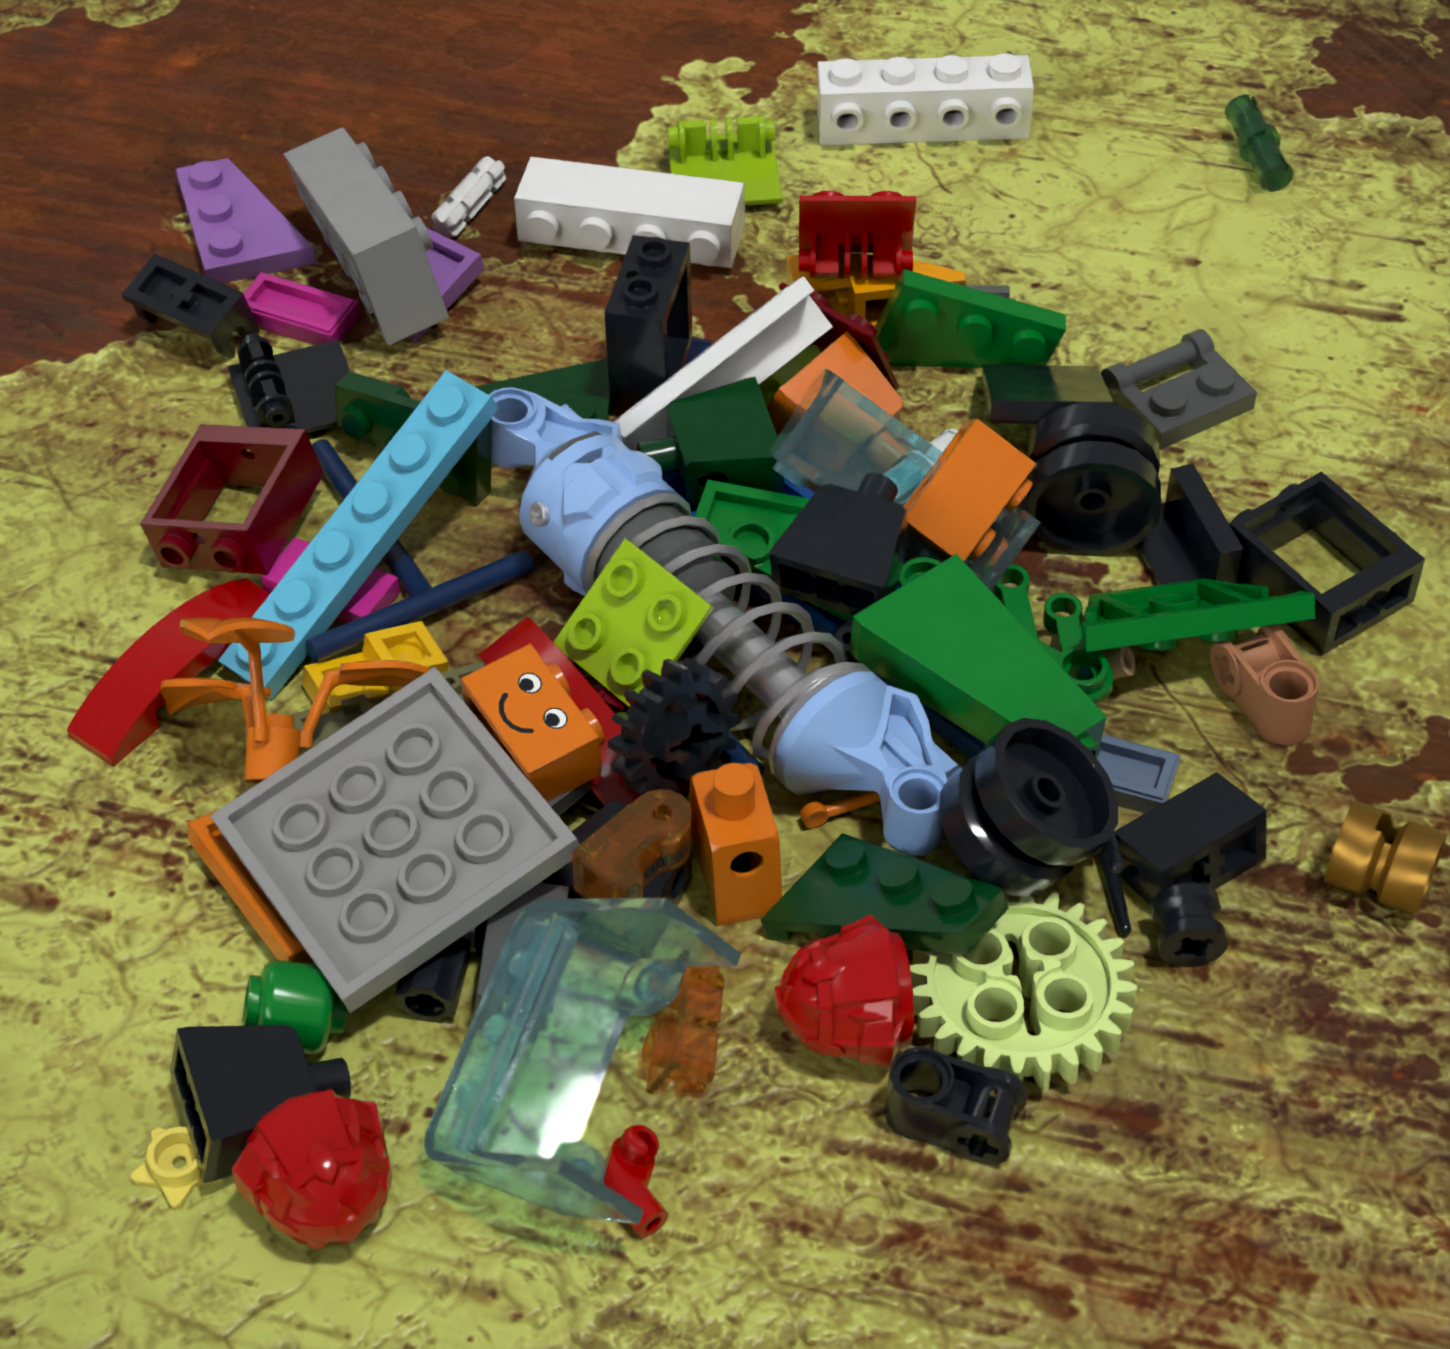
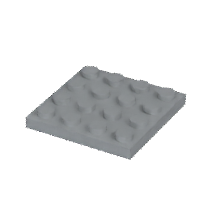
M435 667L210 815L220 833L350 1013L583 853L574 834Z

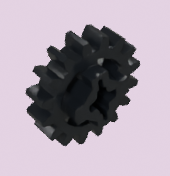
M685 658L682 665L671 659H666L663 661L661 676L648 669L642 672L644 687L639 693L626 689L624 697L630 706L626 713H615L612 717V721L622 727L621 734L614 736L608 741V748L621 754L611 767L614 772L625 777L623 785L626 788L660 805H666L669 798L683 804L688 800L690 777L696 773L715 770L724 765L720 759L723 750H733L737 746V742L728 737L729 729L741 723V716L728 710L739 697L736 692L725 687L728 680L726 676L689 658ZM651 762L656 764V770L654 769Z

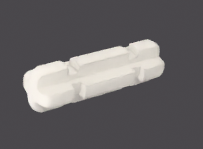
M489 156L483 157L471 170L472 172L467 174L445 199V202L432 214L433 230L439 234L443 233L449 239L456 237L466 226V223L473 218L493 195L492 193L506 180V175L503 172L505 169L504 164L500 160L494 161Z

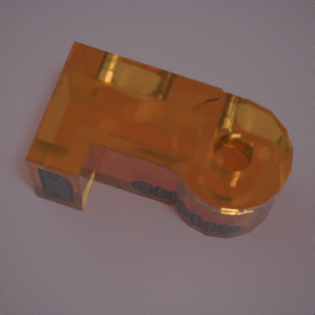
M658 789L641 795L634 802L624 807L572 851L574 890L625 927L643 911V887L661 871L676 869L684 864L690 856L692 848V810L689 802L677 792Z

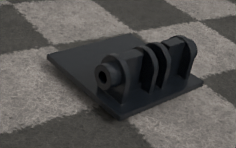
M249 334L242 339L237 351L239 364L227 367L247 427L305 429L306 433L338 426L335 384L350 372L339 340L274 355L270 342L260 335Z

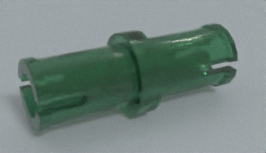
M1248 94L1233 98L1225 108V116L1238 137L1237 149L1242 158L1247 162H1251L1263 190L1268 189L1269 192H1274L1285 188L1293 179L1294 172L1279 148L1281 138L1275 126L1266 122L1254 96L1250 98Z

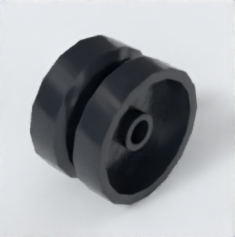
M1081 402L1061 407L1039 420L1027 438L1026 456L1036 463L1026 477L1033 484L1025 496V517L1033 534L1051 548L1080 556L1114 554L1126 551L1145 540L1159 523L1161 511V482L1158 477L1160 448L1152 425L1133 410L1105 402Z
M1022 718L1005 725L985 744L978 755L969 758L949 777L940 791L939 816L948 842L963 864L983 882L1003 888V892L1011 896L1035 897L1055 886L1072 871L1076 863L1087 859L1109 841L1118 825V800L1107 772L1093 752L1074 735L1046 720Z

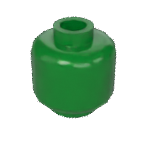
M273 960L264 965L260 976L249 975L244 1000L242 1026L289 1025L297 1031L301 1046L306 1055H316L323 1051L330 1033H343L347 1008L316 964Z

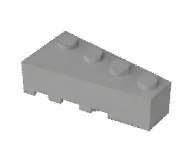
M344 127L283 153L303 203L326 242L331 244L347 277L351 276L368 313L374 312L379 325V331L387 345H392L448 319V312L425 252L433 248L430 235L419 216L413 218L410 207L400 190L394 191L382 166L376 167L375 161L365 142L356 145Z

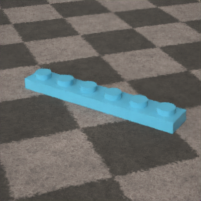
M446 370L252 616V618L286 624L295 631L294 640L291 642L260 643L264 687L271 689V697L269 699L273 700L308 655L306 640L326 632L498 411L499 407L490 395ZM231 643L218 661L229 672L247 684H251L248 652L240 643Z

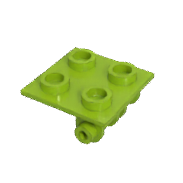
M763 115L737 118V133H733L732 118L726 117V134H717L715 118H710L709 120L710 135H706L705 120H678V126L667 127V145L671 174L742 182L745 185V205L748 206L783 203L774 141L776 140L774 119L764 120Z
M625 538L553 643L629 707L630 704L624 697L626 689L639 693L644 687L642 672L648 669L661 676L664 660L671 659L677 662L714 607Z

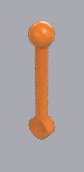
M869 791L826 805L815 801L801 809L800 817L807 828L813 829L822 826L829 817L880 802V797L877 792Z

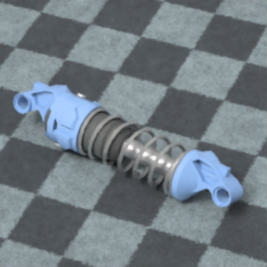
M501 388L490 393L489 395L499 407L492 417L491 463L503 468H518L525 465L534 466L522 495L519 520L523 533L564 571V583L572 590L585 596L623 540L626 538L714 607L691 640V642L698 640L704 645V648L689 657V659L705 665L710 657L714 655L735 675L726 683V688L738 694L742 687L746 685L765 704L760 711L741 720V723L736 727L729 729L734 731L752 728L757 725L752 739L753 756L760 761H769L771 774L796 795L816 794L832 789L877 792L881 803L883 834L889 846L899 853L910 856L925 855L934 851L940 845L944 832L939 816L940 791L949 777L958 769V764L932 741L929 720L918 696L886 685L863 663L846 662L842 643L830 633L814 632L811 616L799 604L783 602L779 586L767 575L752 573L746 555L735 546L722 545L718 530L705 518L692 517L689 503L662 479L661 465L644 453L630 450L623 444L619 423L601 419H583L567 404L558 406L535 393L518 388ZM721 556H728L739 566L741 574L735 575V571L721 559ZM742 583L741 595L735 606L733 600L736 585ZM751 584L759 585L770 595L772 603L752 608L744 613L749 602ZM773 613L767 634L752 622L759 616ZM782 613L791 614L801 623L803 633L784 638L775 643L774 641L780 629ZM804 643L802 654L797 663L784 652L792 646ZM813 643L823 644L833 653L835 664L815 669L808 674L805 670L811 659ZM778 716L781 722L774 732L768 751L763 747L762 741L769 725Z

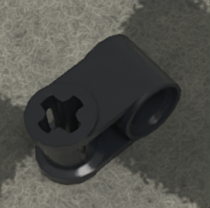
M914 1047L898 1054L891 1063L884 1115L887 1124L892 1130L905 1138L919 1140L958 1153L962 1157L976 1163L998 1165L1006 1162L1012 1150V1140L1009 1137L1015 1114L1023 1111L1029 1098V1091L1023 1081L1002 1069L982 1067L942 1054L932 1048ZM913 1089L922 1090L931 1096L924 1098L916 1097L907 1091ZM992 1090L998 1092L997 1098L990 1095ZM991 1114L989 1118H985V1116ZM979 1135L986 1137L985 1140L980 1142L978 1140Z

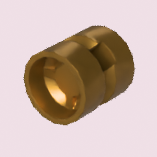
M1355 800L1338 834L1326 869L1324 882L1358 895L1371 888L1377 891L1379 903L1417 916L1438 865L1447 834L1413 821H1409L1400 828L1394 825L1391 813Z

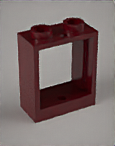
M200 424L140 525L162 567L268 575L324 472L305 429ZM224 485L263 487L243 524L203 521Z

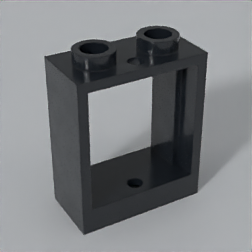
M632 236L604 312L611 416L620 417L688 363L693 348L690 243L666 240L659 237Z
M1322 471L1300 484L1294 483L1287 486L1277 497L1253 510L1246 509L1229 523L1243 546L1237 578L1243 584L1267 586L1269 597L1292 594L1298 591L1315 594V619L1289 622L1287 624L1322 655L1410 604L1415 599L1425 558ZM1310 529L1314 530L1360 570L1359 573L1322 594L1273 551Z

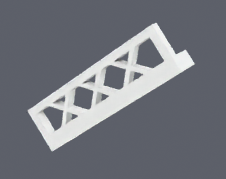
M803 276L793 281L613 422L620 425L623 444L630 450L637 451L638 442L667 437L666 407L672 401L750 377H756L759 385L831 329L833 326L809 296L814 289Z

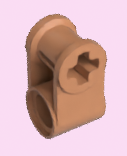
M1278 625L1262 626L1258 629L1255 636L1233 644L1230 641H1221L1211 646L1210 663L1217 683L1228 696H1231L1252 723L1258 735L1268 742L1285 746L1298 744L1307 738L1311 731L1319 689V679L1315 671L1305 663L1293 648L1288 637Z

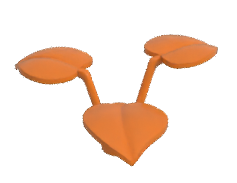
M189 618L180 620V631L188 637L207 643H240L248 652L251 684L203 677L175 678L161 681L160 693L166 701L168 716L197 705L229 699L240 700L243 705L247 728L244 782L258 784L299 757L300 749L312 748L313 733L330 693L336 686L348 684L356 686L403 687V685H408L429 671L430 668L399 660H369L342 663L340 669L326 672L300 731L294 728L293 716L266 714L265 698L271 697V689L264 687L260 643H285L293 641L295 637L294 629L286 624L258 618H227L223 621L214 618Z

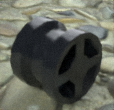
M1196 882L1180 883L1162 890L1153 898L1151 903L1152 918L1156 926L1162 929L1157 939L1158 950L1162 960L1174 966L1197 967L1218 959L1227 950L1228 938L1223 924L1217 921L1221 912V904L1215 889L1206 884Z

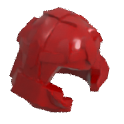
M871 914L841 927L839 934L816 939L800 948L785 968L780 985L775 987L774 1002L777 1016H781L789 1030L814 1053L837 1058L841 1056L858 1059L859 1063L890 1068L899 1051L907 1049L912 1043L914 1000L910 964L905 944L898 933L887 930V927H884Z
M332 1089L289 1098L265 1114L256 1123V1127L247 1138L246 1148L232 1167L234 1183L240 1195L260 1215H264L269 1224L288 1235L297 1243L307 1245L312 1249H322L330 1243H351L356 1239L359 1232L364 1230L363 1228L366 1225L375 1224L379 1219V1212L386 1204L392 1182V1168L386 1147L382 1116L376 1102L348 1099L342 1095L335 1094Z

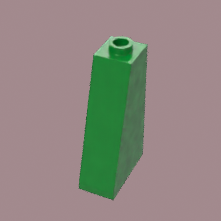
M957 554L853 616L850 653L857 661L863 663L866 667L900 689L916 694L920 702L986 744L1005 725L1022 718L1046 720L1070 732L1090 749L1096 758L1101 751L1100 742L1107 716Z

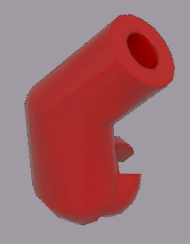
M632 1125L626 1128L622 1136L613 1142L603 1171L601 1184L606 1196L638 1236L643 1238L654 1234L664 1225L668 1218V1212L648 1189L655 1166V1156L660 1148L659 1139L648 1127Z

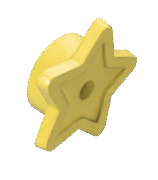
M160 1127L154 1128L151 1131V1143L147 1149V1160L135 1169L130 1177L136 1185L162 1188L173 1209L181 1208L196 1186L224 1180L222 1178L213 1182L203 1183L187 1127H172L166 1130ZM183 1159L186 1161L185 1166L182 1168L173 1167L177 1160Z

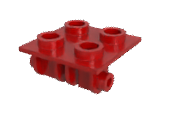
M829 190L820 191L813 195H799V272H810V278H838L839 253H844V278H850V253H861V278H867L868 253H873V278L899 279L903 269L913 271L912 242L917 196H902L894 191H879L870 196H844L840 192Z

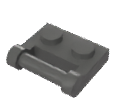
M1203 329L1187 333L1182 336L1181 343L1127 366L1123 363H1117L1103 369L1101 372L1114 403L1137 412L1152 425L1159 441L1160 450L1254 409L1257 391L1215 351L1211 337ZM1187 364L1194 368L1190 372L1143 392L1137 387Z

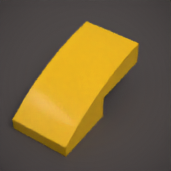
M418 621L364 634L363 648L360 653L304 665L302 685L311 700L314 701L326 672L340 669L342 663L369 660H399L420 664L430 669L435 667L441 673L447 671L449 661L423 622ZM342 684L336 686L331 691L322 714L343 709L341 700L364 694L372 701L393 695L403 687Z

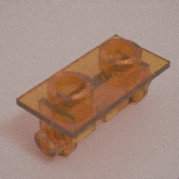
M688 940L669 964L665 962L660 963L651 982L649 1000L651 1003L657 1004L655 1022L650 1026L642 1048V1061L649 1064L646 1093L653 1094L666 1078L678 1081V1087L683 1092L699 1094L704 1092L707 1084L715 1078L719 1034L695 1027V1023L714 1029L720 1023L725 978L719 972L718 964L711 960L701 959L691 962L693 942Z

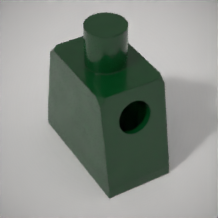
M756 377L745 378L672 401L666 407L667 437L637 443V451L653 458L661 465L662 475L677 474L684 499L691 504H699L707 479L784 494V453Z

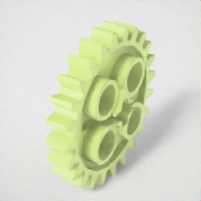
M1053 892L1043 905L1034 903L1033 897L1020 896L1019 902H1010L1004 893L1008 905L1007 911L969 954L913 950V965H910L913 987L914 1015L918 1016L917 1034L919 1037L934 1036V1050L942 1054L949 1055L956 1052L957 1059L982 1067L1002 1069L1015 1075L1021 1081H1023L1024 1076H1033L1042 1092L1049 1090L1052 1073L1058 1072L1064 1080L1073 1085L1077 1083L1079 1063L1095 1072L1101 1070L1103 1051L1117 1054L1120 1048L1122 1033H1129L1137 985L1132 983L1134 962L1122 959L1123 939L1112 938L1105 940L1107 921L1104 918L1089 924L1083 923L1085 905L1082 903H1078L1067 912L1059 910L1058 893ZM1007 941H1012L1016 945L1019 956L1020 980L1017 976L1012 975L1013 954ZM1022 993L1026 999H1031L1029 1019L1036 1036L1030 1035L1026 1029L1023 1018L1024 1000ZM1056 1010H1065L1071 1013H1062ZM988 1019H997L1002 1022H991Z

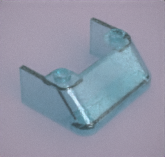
M823 367L810 385L769 450L772 456L778 460L772 468L802 490L810 480L819 487L833 484L857 491L866 474L879 473L887 476L896 484L898 494L894 502L902 506L942 454V451L825 367ZM1018 506L1011 512L1003 508L990 526L996 532V535L988 548L976 561L973 562L967 557L964 562L991 591L1041 522ZM908 532L907 549L918 557L932 558L941 563L945 561Z
M667 898L542 899L532 903L516 918L505 940L427 1127L424 1139L426 1154L430 1159L456 1174L564 1216L639 1224L644 1210L604 1185L605 1159L599 1150L586 1142L579 1141L627 1017L649 1016L667 1007L678 994L680 981L686 966H737L741 953Z

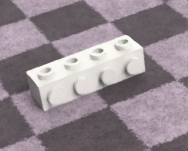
M998 54L995 56L960 57L948 55L941 58L908 59L893 57L882 60L839 59L836 61H819L817 119L820 145L1029 139L1034 92L1029 56Z
M530 157L514 197L518 241L548 246L555 245L626 255L633 235L659 237L666 240L690 243V263L732 268L745 227V185L742 182Z

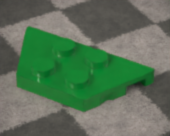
M1205 578L1091 594L1085 611V622H1082L1083 651L1092 652L1140 645L1142 649L1168 650L1178 647L1179 639L1199 636V639L1203 641H1229L1237 638V630L1315 619V594L1298 591L1292 594L1269 597L1267 586L1234 584L1228 581Z

